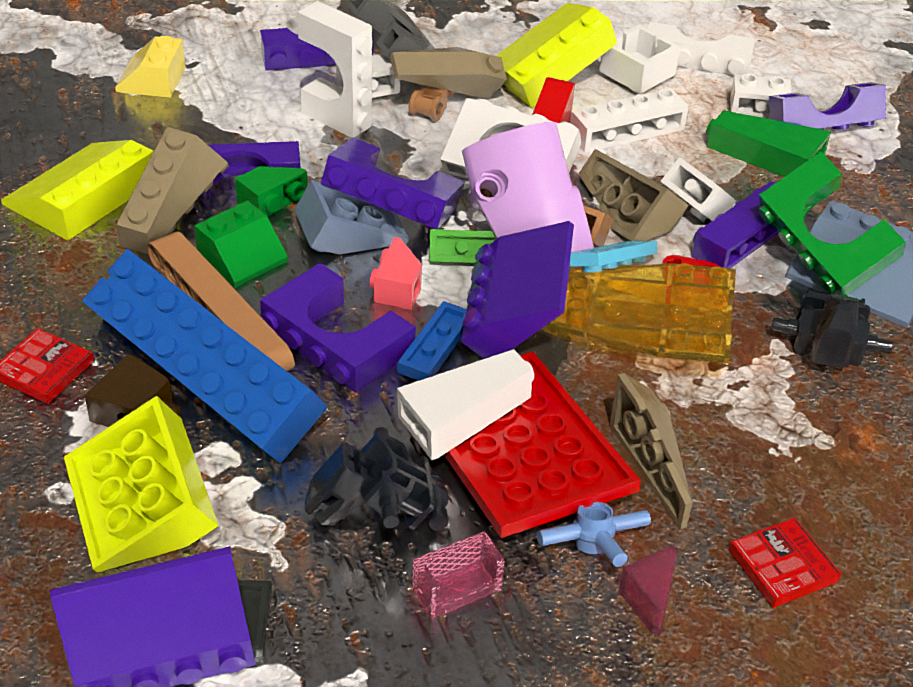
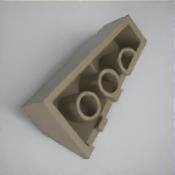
M166 127L116 224L121 247L148 254L147 243L169 235L176 228V222L184 213L188 214L191 211L195 200L202 192L206 193L210 189L215 177L219 173L223 174L229 167L228 162L197 135Z

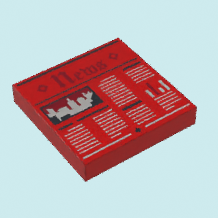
M37 328L0 360V382L49 404L94 362L93 352Z
M796 518L733 540L729 546L730 553L772 608L839 582L842 574Z

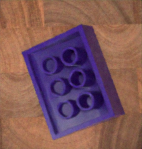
M566 221L500 236L491 244H484L475 255V269L471 276V290L467 298L466 316L462 322L464 327L461 342L486 359L512 350L564 313L574 230L572 222Z
M230 546L50 590V597L74 687H173L180 684H193L201 679L223 673H236L243 668L256 665Z

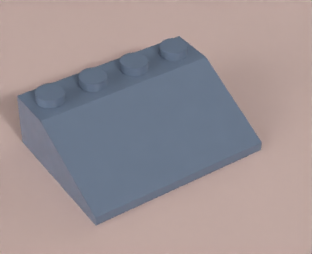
M831 200L819 215L810 233L820 241L830 244H843L855 240L882 220L877 216L865 214L850 208L846 204ZM889 223L906 242L903 256L848 294V297L860 300L864 298L865 305L870 307V313L907 328L913 320V232L905 227ZM798 253L787 272L786 278L819 292L828 293L822 287L818 274L813 269L808 270L804 267L798 257Z

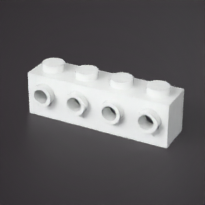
M672 88L661 89L656 92L638 94L629 98L611 100L606 103L593 106L588 105L584 108L571 110L570 124L579 129L581 137L580 148L584 153L594 151V149L600 150L684 130L688 105Z

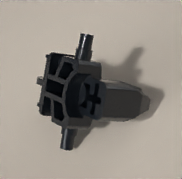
M808 288L807 294H804L798 320L773 317L771 325L772 331L786 333V335L795 337L793 351L796 354L806 355L810 352V359L814 363L838 368L847 367L848 364L854 366L861 365L865 351L891 354L893 347L892 340L878 338L876 335L869 334L870 323L867 321L870 315V307L865 305V299L861 298L860 300L848 297L847 294H842V290L834 289L833 293L830 294Z
M378 427L374 430V436L362 450L347 442L342 443L313 475L305 499V512L308 515H313L321 525L334 526L341 519H345L354 508L366 503L382 515L383 525L387 528L398 526V515H402L404 512L406 525L412 530L427 515H430L429 526L433 530H443L448 525V518L445 516L444 509L448 504L449 497L446 487L441 484L440 475L430 473L429 460L424 456H421L413 463L404 443L389 436L388 430L384 427Z

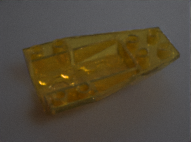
M667 263L602 269L600 272H582V269L569 270L564 313L541 328V330L578 344L619 354L728 366L731 358V321L736 269Z

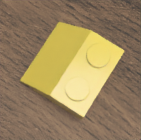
M155 36L130 59L115 87L116 92L171 98L186 68L183 39L170 36Z

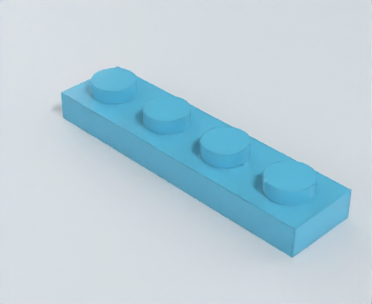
M626 241L571 252L570 266H581L582 272H600L602 269L617 268L619 265H631L632 262H644L647 255L658 253L657 241Z

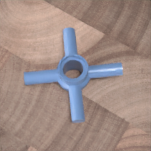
M594 502L590 507L583 508V505L578 507V512L574 513L576 519L573 524L538 530L537 540L540 546L576 540V546L582 552L588 554L605 553L615 567H621L627 562V555L613 539L615 532L650 525L651 517L647 510L613 516V509L609 505Z

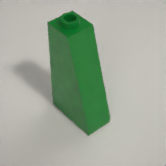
M723 110L716 119H711L706 129V135L709 136L707 148L783 177L822 151L825 155L831 132L823 129Z

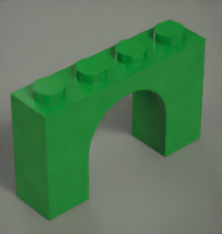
M821 151L759 194L758 212L767 224L772 223L779 230L778 235L786 246H793L804 267L808 270L813 269L818 274L822 287L828 293L832 294L834 289L842 290V294L848 295L901 258L904 254L906 242L885 219L855 240L843 244H830L820 241L808 231L804 223L806 214L811 208L834 193L841 186L842 173Z

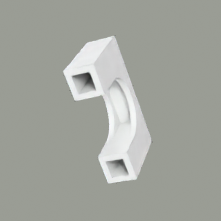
M316 1L297 12L298 38L324 50L334 59L341 71L344 86L342 88L319 77L302 87L301 113L351 138H355L372 126V25Z
M466 98L440 159L445 173L468 179L462 155L464 148L505 131L553 121H549L539 114L531 116L521 113L516 108L510 106L499 107L485 99L474 100ZM560 122L557 123L570 172L581 145L579 129L574 125Z

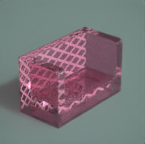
M485 531L413 559L412 591L429 618L433 619L501 591L504 558Z

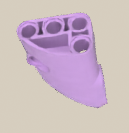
M543 122L519 127L478 141L462 150L471 187L470 202L475 209L482 211L496 239L504 235L570 221L574 224L571 252L594 248L579 189L575 185L572 186L557 123ZM480 189H488L493 197L487 198L483 196Z

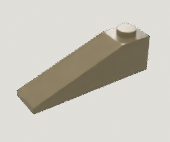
M461 47L392 52L390 55L395 79L489 100L507 81L501 57Z
M594 149L578 173L590 193L597 199L601 211L614 218L611 225L613 230L630 241H645L672 231L689 206L668 188L597 149Z
M626 373L618 374L610 428L680 530L687 528L692 499L669 410L666 404L660 402L650 388Z

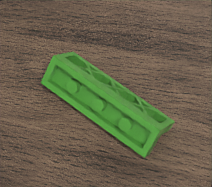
M430 229L429 262L476 263L475 255L484 244H491L496 238L492 231Z

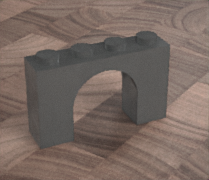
M347 0L345 2L356 17L372 25V28L382 34L376 44L389 59L392 52L435 49L406 12L389 0Z

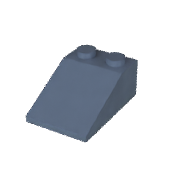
M314 180L310 181L294 209L310 247L318 252H330L339 255L390 246L394 237L401 238L405 244L409 241V237L396 213Z

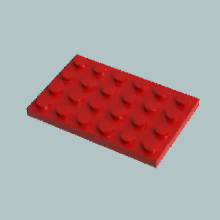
M534 352L520 355L524 361L530 363L534 371L531 398L444 454L501 538L577 513L579 506L583 505V508L592 506L594 502L607 503L640 491L641 480Z

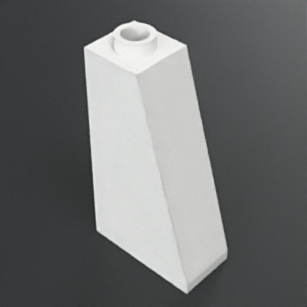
M513 349L397 388L398 417L430 459L434 460L531 398L532 381L534 380L533 368L528 361H524Z

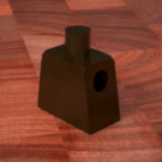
M127 354L85 394L89 421L106 427H110L155 396H158L179 417L181 408L173 403L169 379L130 354Z

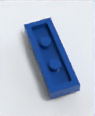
M443 301L397 362V373L419 381L435 376L462 338L464 327L462 322L466 316L467 309Z

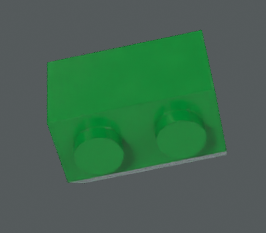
M248 200L194 225L197 250L235 288L288 262V256L267 215Z

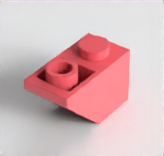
M394 237L389 248H385L382 252L380 266L378 269L374 268L371 273L370 287L374 288V302L412 310L421 292L422 264L401 238Z

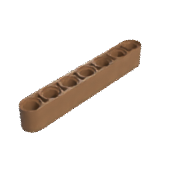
M176 231L147 243V252L152 264L165 278L283 369L290 371L294 368V358L287 344L182 233Z

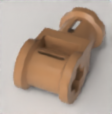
M423 85L412 93L408 107L409 113L413 115L420 113L430 116L433 121H438L447 108V98L454 95L455 92Z

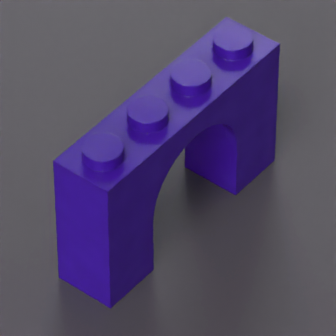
M353 137L328 155L321 184L434 229H438L456 210L465 181L440 171H436L426 180H409L391 175L376 167L381 148Z
M319 263L260 299V317L291 349L300 352L313 365L322 368L333 376L338 383L344 384L356 393L397 365V362L415 340L416 327L393 311H389L365 328L351 333H333L317 327L314 324L316 321L344 304L343 278Z

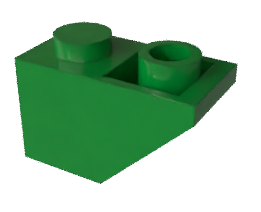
M259 166L235 178L237 204L248 200L267 216L299 201L308 186L307 171L303 168Z

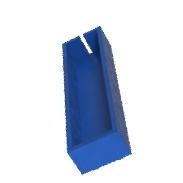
M127 248L107 271L111 276L107 280L102 277L82 302L281 464L328 406L311 389Z

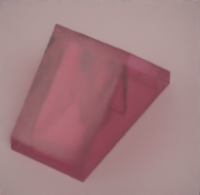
M668 546L623 567L619 593L652 634H661L678 547Z

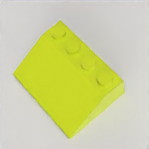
M566 3L496 55L501 57L507 81L503 85L532 108L538 101L547 77L564 81L570 80L615 46L617 40L611 20L594 7Z
M133 140L91 143L1 199V203L58 236L70 240L130 199L154 151Z
M155 396L64 456L92 568L97 573L185 548L219 526L183 421L158 396Z

